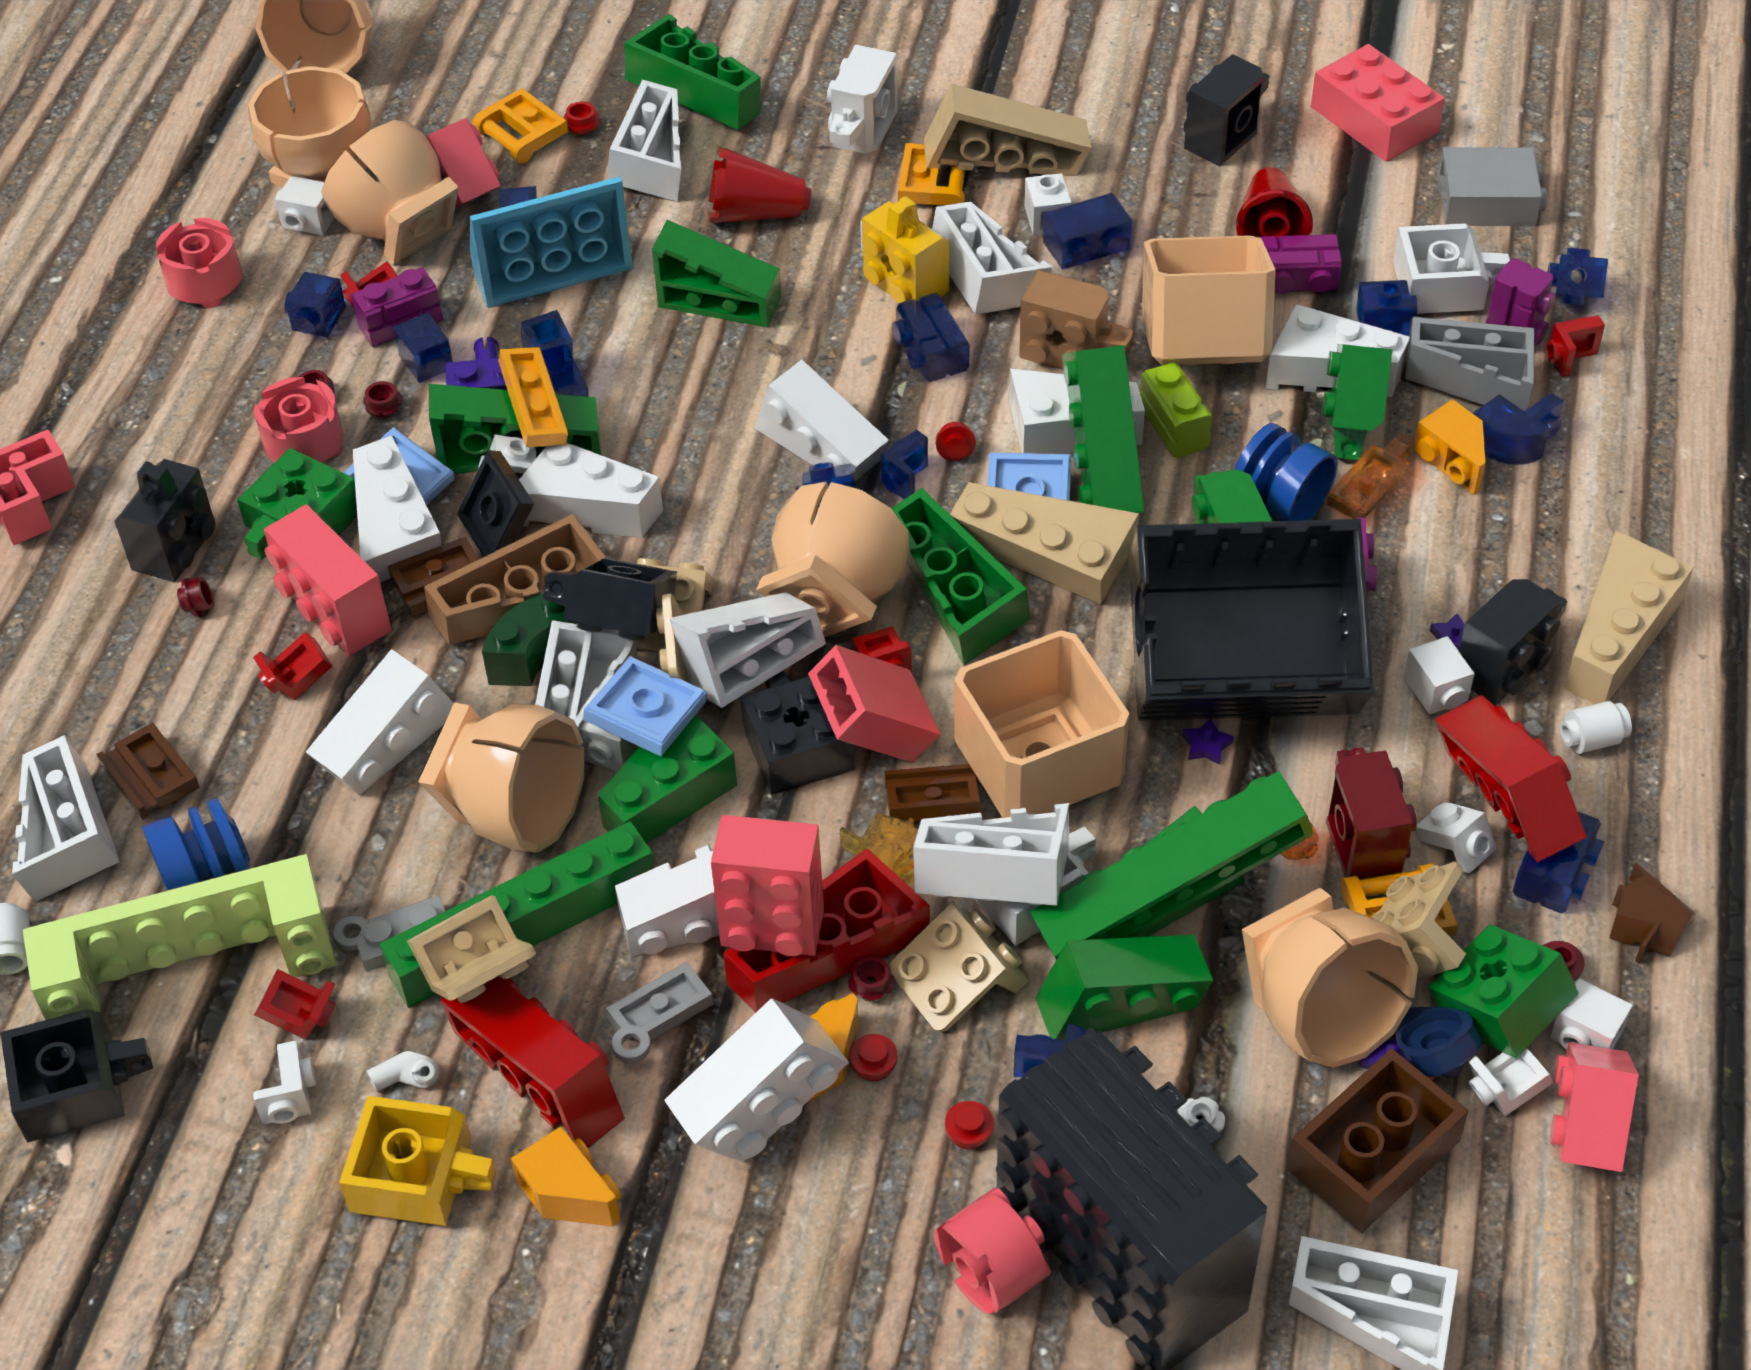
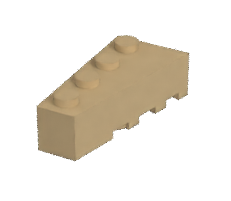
M950 84L923 139L927 168L939 169L941 164L958 165V170L973 171L974 166L995 167V172H1010L1011 169L1028 168L1029 173L1033 174L1062 173L1063 175L1076 176L1091 150L1086 119L955 84Z

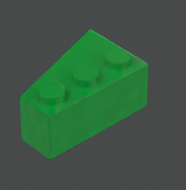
M666 220L652 248L658 307L768 328L781 299L780 268L670 220Z
M697 715L692 718L662 756L638 747L597 794L603 828L609 832L631 821L645 843L650 842L737 786L734 752Z
M1194 934L1066 941L1035 999L1052 1045L1080 1038L1091 1027L1095 1032L1099 1030L1105 1032L1196 1009L1212 984L1213 978Z

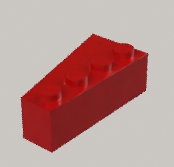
M1481 695L1435 718L1450 758L1475 788L1479 786L1495 812L1502 811L1505 818L1509 821L1507 823L1508 827L1515 837L1520 839L1525 836L1528 851L1537 863L1587 838L1567 782L1571 780V774L1566 763L1559 755L1553 757L1541 739L1536 738L1533 740L1521 722L1514 723L1510 720L1509 715L1501 705L1495 707Z
M866 848L822 881L824 912L815 956H786L779 952L754 949L739 951L731 947L723 953L727 985L755 1013L771 998L783 1003L850 973L854 964L863 957L876 956L882 959L906 948L930 924V905Z
M499 976L484 983L486 990L483 993L463 1003H459L457 998L454 1000L442 998L440 1000L454 1033L492 1070L498 1066L509 1086L521 1098L528 1093L532 1101L541 1110L540 1116L553 1129L562 1123L572 1141L579 1138L589 1148L625 1119L605 1068L609 1065V1061L602 1049L592 1041L588 1044L582 1041L572 1026L564 1019L556 1021L552 1018L537 998L527 999L521 994L517 985L510 978L502 979Z

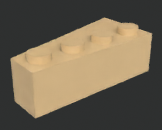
M968 482L950 513L995 559L1098 604H1102L1127 560L1133 538L1135 537V531L1137 530L1136 527L1139 525V513Z
M1616 530L1572 657L1564 689L1593 704L1609 701L1683 602L1694 567Z

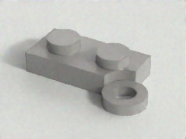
M438 895L368 919V922L361 916H348L341 919L335 925L333 930L334 939L338 947L345 951L358 950L365 970L369 971L385 965L379 943L445 912V909ZM356 928L361 930L360 934L355 938L350 939L344 936L350 929Z
M687 961L606 1008L607 1018L617 1030L612 1038V1050L620 1061L626 1063L641 1061L650 1051V1041L713 1005L712 993ZM633 1038L640 1041L639 1046L632 1050L625 1049L622 1046L628 1039Z

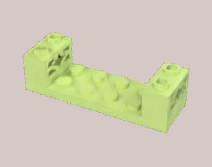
M307 854L22 929L31 990L45 1020L84 1009L101 1012L96 986L98 983L117 981L131 974L154 968H165L176 962L202 955H213L220 950L246 943L261 942L272 936H277L289 974L293 977L313 975L323 969L337 966L324 908Z

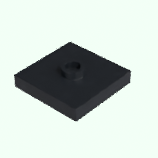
M488 450L457 515L482 556L485 557L516 541L534 506V502L501 451Z

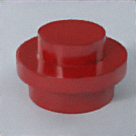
M584 101L570 104L563 117L567 121L568 131L579 135L590 133L600 123L599 113L595 110L594 106Z
M961 422L947 423L936 435V450L946 460H964L975 450L976 439L974 432Z
M864 1035L858 1038L850 1048V1065L854 1072L865 1080H882L894 1070L897 1064L896 1046L889 1038L883 1035Z
M959 1102L952 1106L945 1116V1132L954 1144L963 1149H976L989 1140L994 1130L992 1113L979 1102Z

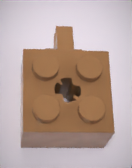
M1037 270L1021 299L1019 358L1064 370L1062 354L1125 345L1127 355L1133 343L1134 331L1108 321L1109 295L1103 287Z

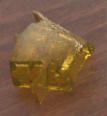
M878 813L872 817L862 838L844 827L840 828V846L854 853L853 858L868 848L907 885L914 881L913 846L918 830L914 828L913 819L909 818L908 821H903Z

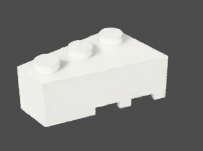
M646 80L641 81L610 147L607 180L620 176L625 188L678 202L681 161L677 89Z
M972 202L936 207L932 229L949 240V275L975 315L1021 307V299L1037 270L1051 273V265L1044 260L1040 263L1035 261L1026 253V245L1021 241H1017L1015 244L1002 234L1003 227Z
M1010 368L1009 404L1021 452L1033 454L1074 453L1073 449L1076 440L1074 428L1071 427L1069 419V397L1064 374ZM1129 381L1136 445H1142L1145 409L1137 382Z
M392 435L353 449L360 557L378 574L380 582L390 579L389 565L442 546L440 532Z
M391 649L307 749L306 753L324 770L360 796L445 724L454 703L428 674Z
M1069 803L1055 804V812L1026 815V809L1019 808L1010 809V817L982 820L981 813L921 819L913 846L915 893L930 894L937 897L953 896L976 898L984 901L999 900L1022 902L1030 905L1044 904L1057 906L1069 851Z

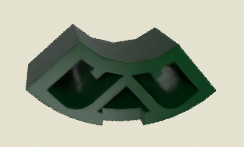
M544 593L514 606L496 622L489 632L482 650L489 685L532 686L536 674L543 668L552 620L577 624V622L563 620L564 606L543 599Z

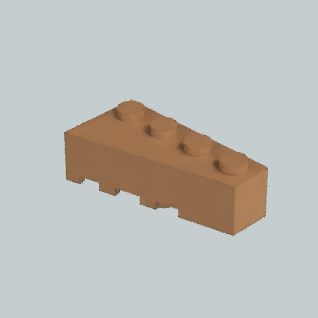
M571 514L424 586L428 616L449 645L487 636L492 627L506 612L524 600L544 593L545 579L548 573L551 571L580 572L605 558V555L574 514Z

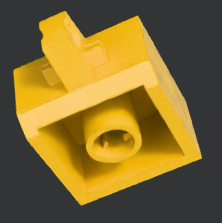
M904 196L896 203L890 201L884 203L862 218L863 272L870 283L879 286L898 303L904 304L915 313L949 292V240L919 220L915 202Z
M367 1095L339 1185L348 1210L351 1213L446 1226L455 1194H462L463 1189L492 1190L496 1176L494 1161L491 1158L474 1155L473 1150L469 1149L472 1138L466 1116L456 1109L447 1106Z

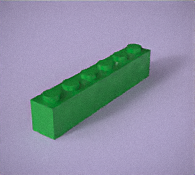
M1278 771L1269 777L1263 776L1253 780L1244 791L1228 800H1219L1212 803L1203 814L1191 821L1173 825L1165 831L1162 837L1150 844L1129 850L1123 855L1121 860L1104 870H1094L1088 873L1079 884L1063 893H1059L1057 906L1042 904L1029 912L1055 959H1057L1066 941L1131 938L1313 836L1314 832L1306 812Z
M629 821L379 943L388 975L406 1006L410 1008L437 993L431 990L407 940L492 895L496 897L516 938L535 946L617 905L615 886L654 869L652 851L632 822Z

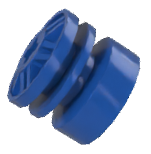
M1271 422L1263 426L1251 438L1242 451L1234 470L1238 469L1251 474L1272 521L1312 520L1323 505L1335 480L1338 461L1335 455L1313 443L1307 442L1302 445L1300 436L1287 432L1285 428Z
M217 797L206 801L212 819L209 823L203 824L195 806L188 808L191 830L182 832L171 815L142 826L167 891L225 876L232 872L236 873L250 869V858L234 819L223 809Z

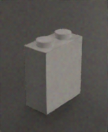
M1443 147L1438 182L1445 224L1536 226L1539 211H1544L1546 208L1547 192L1546 188H1540L1542 165L1541 163H1536L1533 148Z

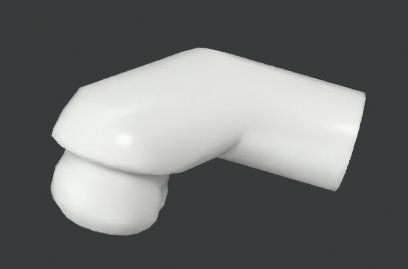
M405 1051L366 1070V1073L374 1090L378 1092L396 1082L420 1088L430 1087L439 1077V1067L435 1060L430 1057Z

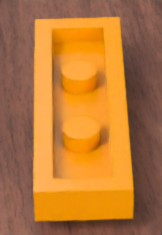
M540 347L500 349L498 362L525 446L566 445L568 431Z

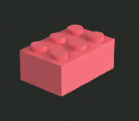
M1367 44L1315 72L1311 107L1387 162L1439 133L1445 97L1373 46Z
M307 504L264 528L268 547L265 548V554L276 571V575L273 576L276 588L284 598L292 597L300 613L308 622L314 620L319 625L322 635L331 646L338 645L350 657L392 631L378 574Z
M721 815L711 858L721 946L732 947L739 951L754 949L779 952L786 956H815L824 912L818 824Z

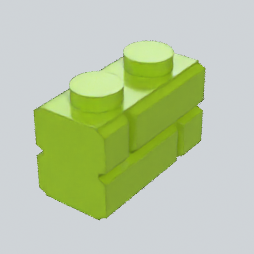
M1173 362L1145 370L1141 374L1140 388L1142 389L1140 396L1145 409V415L1172 457L1178 458L1209 447L1211 434L1209 430L1212 425V415L1207 407L1202 404V399L1178 363Z

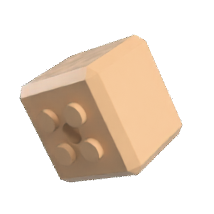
M1254 236L1157 238L1143 242L1142 324L1151 354L1161 365L1173 362L1178 363V365L1262 362L1272 353L1275 267L1262 238Z
M1060 630L959 669L954 682V740L1002 818L1010 817V809L1025 808L1026 813L1029 814L1051 813L1055 811V804L1069 803L1071 805L1120 786L1125 774L1129 712L1076 634Z

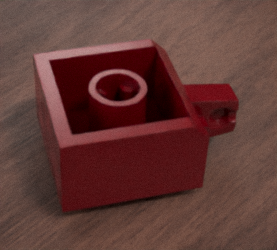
M1362 747L1337 751L1335 780L1326 824L1344 877L1357 876L1361 880L1402 873L1405 859L1410 858L1411 855L1409 840L1411 832L1416 831L1417 819L1412 804L1405 803L1402 794L1403 780L1399 768L1392 767L1386 750L1366 753Z

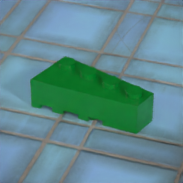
M667 14L624 42L625 80L640 86L642 80L677 89L679 104L737 130L760 115L761 77L733 57L724 58L719 55V48L711 42L706 44L700 42L697 39V32L688 26L683 29L677 26V19L671 14Z
M1125 345L1062 354L1064 378L1069 397V419L1071 427L1074 428L1076 440L1073 449L1076 468L1081 471L1083 483L1078 489L1079 502L1134 513L1144 512Z
M428 383L429 421L437 459L452 470L454 474L477 472L481 456H485L488 450H490L495 435L523 439L508 390ZM555 394L568 431L566 443L602 456L596 397ZM546 446L535 447L536 458Z
M923 488L891 508L909 532L910 552L907 564L963 665L1031 619L1027 588Z

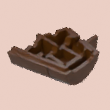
M1635 863L1630 876L1632 882L1626 887L1620 884L1612 904L1617 907L1609 938L1633 945L1635 942L1641 943L1635 960L1638 963L1641 962L1648 950L1670 957L1684 932L1694 920L1696 913L1639 864Z

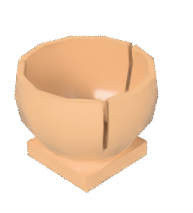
M260 0L255 29L266 57L284 73L291 70L295 63L300 60L296 69L316 66L337 69L348 74L367 54L373 26V14L367 0Z
M316 66L285 71L293 110H291L281 73L258 87L248 104L249 121L253 138L262 157L274 165L268 171L271 183L284 187L291 176L325 182L329 170L345 150L364 169L367 168L366 164L349 147L370 131V112L358 81L341 70Z
M393 120L371 129L349 146L377 176L378 182L345 150L329 170L321 190L325 204L335 219L354 234L384 239V256L392 265H395L452 228L459 187L450 177L441 181V168L438 156L425 135L410 122Z
M827 482L803 485L785 502L777 514L771 538L773 558L777 571L762 576L756 590L764 597L786 592L815 607L824 637L872 619L877 608L874 603H877L888 594L904 573L910 552L909 532L890 507L863 490L833 482L830 483L829 487Z
M454 702L418 782L457 822L469 824L475 834L514 851L540 852L558 841L575 813L584 781V747L580 746L583 740L573 719L540 705L511 704L482 720L470 705Z
M1321 888L1310 892L1242 929L1254 1003L1266 1012L1274 1030L1287 1047L1311 1062L1335 1068L1365 1059L1396 1032L1412 1005V1002L1405 995L1409 998H1415L1418 965L1407 942L1393 927L1348 908L1333 910L1332 896ZM1376 974L1396 985L1405 995H1403L1399 990H1397L1396 988H1394L1393 986H1391L1390 984L1376 976Z

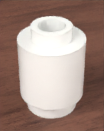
M1611 701L1568 710L1565 713L1564 721L1560 723V734L1564 744L1567 747H1571L1578 754L1620 744L1623 738L1631 735L1632 731L1631 718L1626 707L1622 703L1613 704Z
M0 903V975L15 974L24 970L27 966L22 929L30 927L29 914L22 907L12 903Z

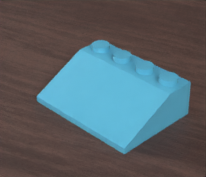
M621 177L470 216V254L474 277L487 308L633 269Z

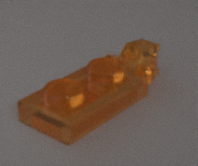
M1399 432L1385 448L1379 445H1372L1330 490L1327 495L1326 505L1352 519H1356V517H1364L1366 519L1406 474L1410 466L1408 458L1412 453L1410 449L1414 439Z

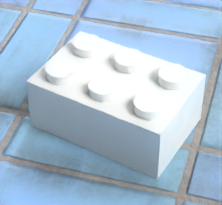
M771 998L664 1101L695 1145L744 1162L746 1159L759 1154L765 1148L767 1139L781 1126L794 1121L801 1114L802 1107L817 1092L829 1088L836 1081L838 1073L849 1062L816 1019Z

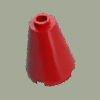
M721 147L717 149L718 156L723 159L722 161H714L709 202H713L712 210H715V213L708 212V222L727 223L800 217L802 210L809 209L811 188L805 187V179L730 149Z
M1266 167L1256 172L1237 215V235L1258 238L1266 236L1310 235L1313 229L1311 210L1287 175L1275 167Z

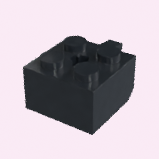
M1232 54L1220 65L1214 66L1211 72L1201 81L1194 83L1186 95L1188 105L1187 117L1183 127L1185 132L1184 149L1219 167L1257 135L1260 97L1268 88L1270 75L1262 73L1261 67Z
M163 459L157 465L145 461L137 472L138 491L114 522L131 570L175 583L184 569L192 564L194 555L204 541L212 536L216 526L215 518L199 468Z
M605 557L580 572L551 571L548 573L545 579L543 599L564 606L563 620L577 622L576 627L578 629L601 632L603 628L618 630V636L622 638L644 640L645 636H649L658 630L656 609L663 607L662 595L672 593L674 597L677 571Z
M1512 579L1465 622L1459 653L1474 672L1471 690L1479 696L1483 695L1494 706L1508 694L1512 696L1517 694L1523 687L1527 676L1534 669L1537 671L1542 670L1549 662L1553 654V649L1550 648L1551 641L1560 627V618L1565 613L1568 601L1562 596L1556 595L1554 591L1548 588L1543 589L1528 579Z
M783 670L765 681V690L740 697L742 721L746 737L771 795L855 770L854 744L837 740L810 677L789 682Z
M84 1009L0 1032L11 1112L27 1143L125 1116L120 1084L128 1081L129 1077L153 1069L150 1048L145 1038L123 1042L121 1040H112L101 1012Z

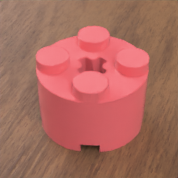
M195 218V224L184 227L181 222L167 228L160 235L156 243L157 256L169 295L183 302L200 304L204 308L218 306L222 302V298L230 294L243 278L236 246L230 230L224 223L210 218Z
M292 377L275 382L261 393L263 399L258 406L255 404L254 415L264 451L273 462H276L289 448L321 463L328 459L336 458L342 453L344 435L335 396L331 388L324 382L316 380V385L305 383L304 377Z
M995 1187L950 1217L934 1231L935 1245L944 1265L946 1266L953 1261L961 1274L954 1282L968 1300L986 1314H991L993 1311L997 1313L1006 1308L1051 1274L1050 1267L1039 1247L1045 1241L1042 1230L1030 1216L1021 1218L1012 1208L1006 1195L999 1188Z

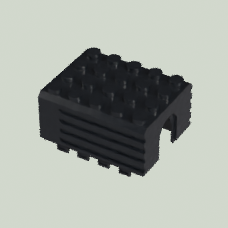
M1361 519L1137 525L1135 537L1129 551L1138 721L1348 715L1360 713L1374 694Z
M1091 1027L1085 1031V1035L1079 1039L1075 1038L1066 1044L1063 1050L1058 1053L1054 1052L1047 1057L1044 1063L1038 1067L1035 1065L1026 1071L1022 1078L1019 1080L1015 1079L1007 1084L1000 1093L997 1115L996 1188H999L1006 1195L1017 1214L1019 1213L1022 1218L1030 1216L1035 1220L1045 1238V1241L1039 1245L1041 1252L1046 1253L1051 1249L1062 1262L1059 1264V1269L1069 1286L1074 1290L1084 1287L1095 1299L1092 1302V1307L1099 1320L1108 1328L1117 1324L1127 1335L1126 1347L1135 1361L1141 1366L1151 1363L1157 1370H1170L1248 1312L1267 1206L1247 1186L1248 1183L1258 1176V1173L1241 1155H1238L1226 1164L1211 1148L1222 1139V1135L1205 1118L1190 1126L1176 1111L1187 1102L1182 1093L1170 1081L1156 1090L1144 1078L1142 1073L1151 1068L1153 1063L1138 1047L1133 1046L1122 1054L1100 1030L1095 1032Z

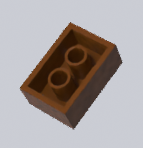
M1391 1048L1292 1137L1286 1169L1363 1233L1460 1142L1469 1111Z

